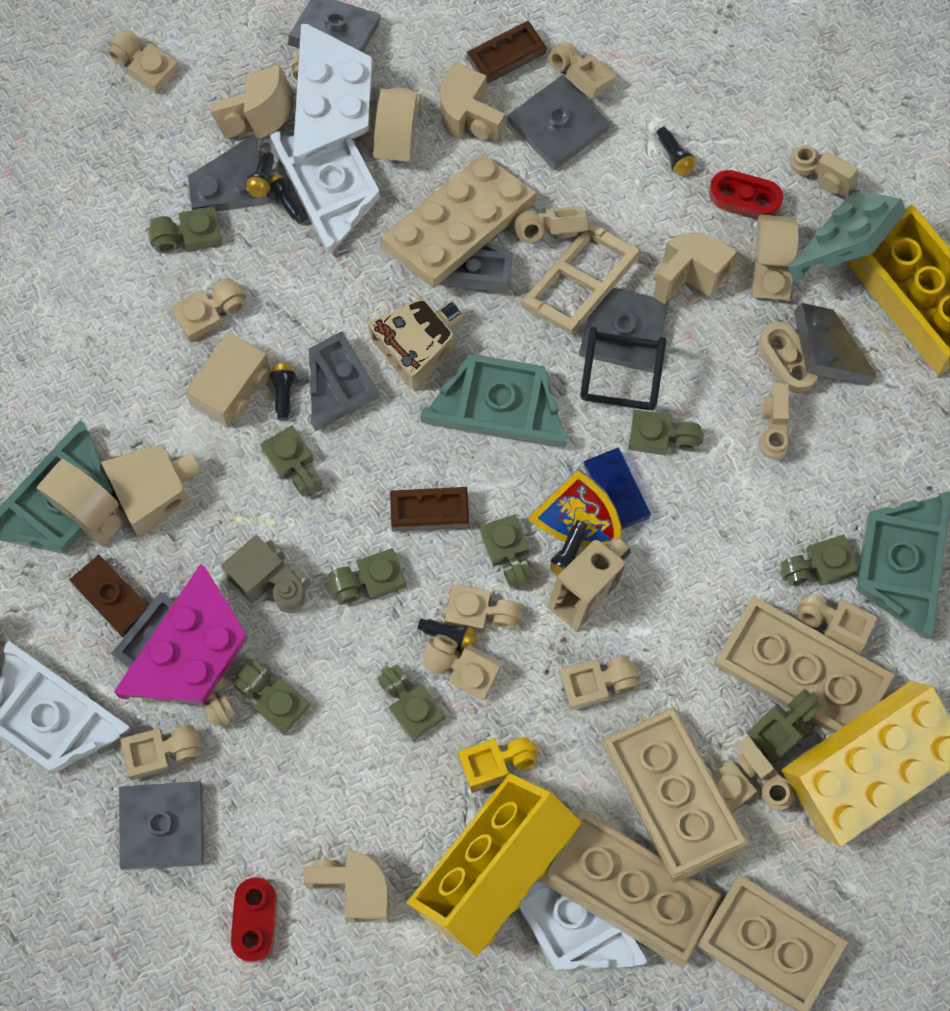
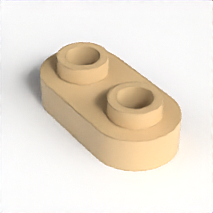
M775 322L766 326L759 339V351L781 383H789V391L794 393H804L812 389L819 375L806 373L799 335L786 323ZM779 342L784 348L780 350L775 349L771 343ZM800 372L803 374L804 379L797 380L792 376V373Z

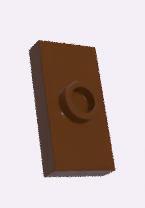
M529 20L467 51V59L475 71L486 75L488 84L546 54L547 46Z
M467 487L390 491L392 532L469 528Z
M99 554L69 579L72 585L122 638L149 607Z

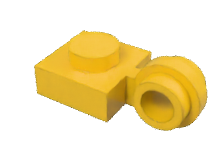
M521 737L511 741L507 745L508 750L501 752L495 738L458 751V757L471 793L502 783L509 774L506 767L508 764L514 766L515 770L518 771L533 767L538 762L537 756L539 751L536 744L530 742L528 737Z

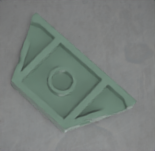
M861 190L852 191L841 206L833 210L829 220L816 230L812 240L789 265L788 269L793 280L805 278L807 270L817 263L824 262L826 268L829 269L841 265L848 260L874 253L907 212L902 199Z
M469 354L459 366L456 375L446 381L440 389L441 393L429 407H425L422 410L420 416L421 423L563 448L566 447L567 436L565 431H563L558 415V407L549 387L550 382L545 366Z
M81 420L0 506V541L64 554L84 532L74 520L57 510L36 488L62 458L91 477L111 496L116 497L88 429Z
M950 492L940 493L938 497L919 502L917 500L905 502L896 508L886 507L869 512L866 519L856 590L925 639H930L934 631L950 512Z

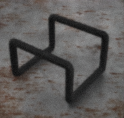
M591 327L580 398L590 402L654 410L658 401L666 338L660 337L657 341L597 332L596 327ZM596 339L657 348L650 402L588 394Z

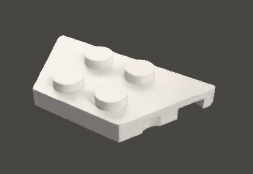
M301 24L293 146V158L296 162L305 160V155L326 147L328 150L341 144L347 138H356L369 132L372 57L308 24Z
M275 131L269 135L270 142L327 254L336 249L379 200V189L352 138H347L341 144L328 150L326 147L305 155V160L296 162L293 158L294 136H281V132Z
M8 641L3 652L6 656L0 676V736L49 772L54 774L129 735L132 731L127 724L12 642Z
M539 880L535 882L522 899L519 909L554 971L641 967L647 963L635 939Z

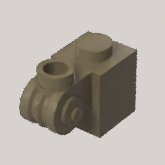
M257 534L221 565L227 579L251 604L269 588H273V597L276 605L281 611L286 613L296 612L303 606L305 591L311 585L310 580L298 567L290 571L282 561L285 555L272 540L264 543Z

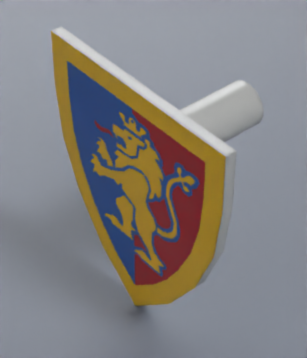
M579 468L527 517L528 520L540 529L562 541H566L570 529L575 525L576 520L587 523L586 534L581 543V546L585 547L593 540H598L606 546L612 538L621 539V523L615 505L607 492Z

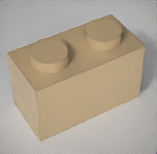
M228 331L185 390L190 406L228 428L234 419L238 420L243 416L249 405L248 399L255 389L260 390L269 379L270 365L267 355Z

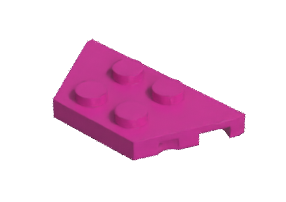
M199 565L114 690V693L119 698H149L158 702L178 700L187 704L204 705L247 641V634L203 565Z

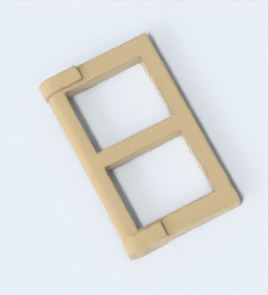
M588 222V231L580 233L528 295L523 297L520 304L527 311L574 335L641 256L640 249L606 232L602 227ZM590 239L623 256L602 282L569 265ZM560 274L593 292L571 318L539 300Z

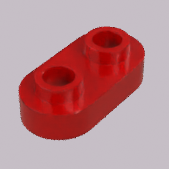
M734 170L720 171L711 180L709 189L710 199L714 205L721 209L758 219L759 214L775 216L781 208L783 192L773 181ZM729 190L733 193V195H723L722 191ZM765 200L769 205L761 206L757 201Z
M253 877L246 879L238 886L234 896L231 947L235 955L247 963H258L265 960L272 952L274 946L277 894L273 886L263 878ZM253 891L262 893V900L258 905H250L248 903V896ZM249 933H256L259 937L258 944L253 948H248L244 944V939Z

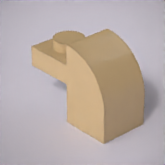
M455 61L444 77L440 87L441 118L445 128L459 140L467 128L480 139H490L499 143L505 133V113L482 103L487 95L486 75Z
M280 65L246 74L245 93L211 103L210 113L225 139L252 131L260 139L275 132L288 120L293 109L294 92Z
M402 87L393 88L392 90L381 89L376 112L373 158L410 161L415 145L416 119L421 109L422 94L413 93L412 90Z
M759 214L754 247L756 260L751 291L752 297L790 300L792 276L788 267L797 257L798 222L796 218Z
M685 233L672 238L667 242L663 262L658 266L653 276V280L656 281L653 297L666 304L685 282L711 297L731 275L737 251L715 237L702 233Z
M63 458L36 487L57 510L74 520L94 542L102 547L128 518L118 507L119 503L91 477Z
M346 850V867H339V861L327 859L315 860L314 867H304V885L307 889H345L344 918L347 923H389L388 885L380 867L367 855L353 850Z

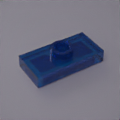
M619 447L583 462L587 475L607 492L615 505L621 523V530L650 518L651 513Z

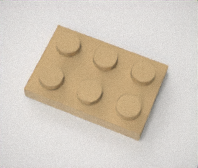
M739 874L701 936L696 948L794 1011H809L848 942Z

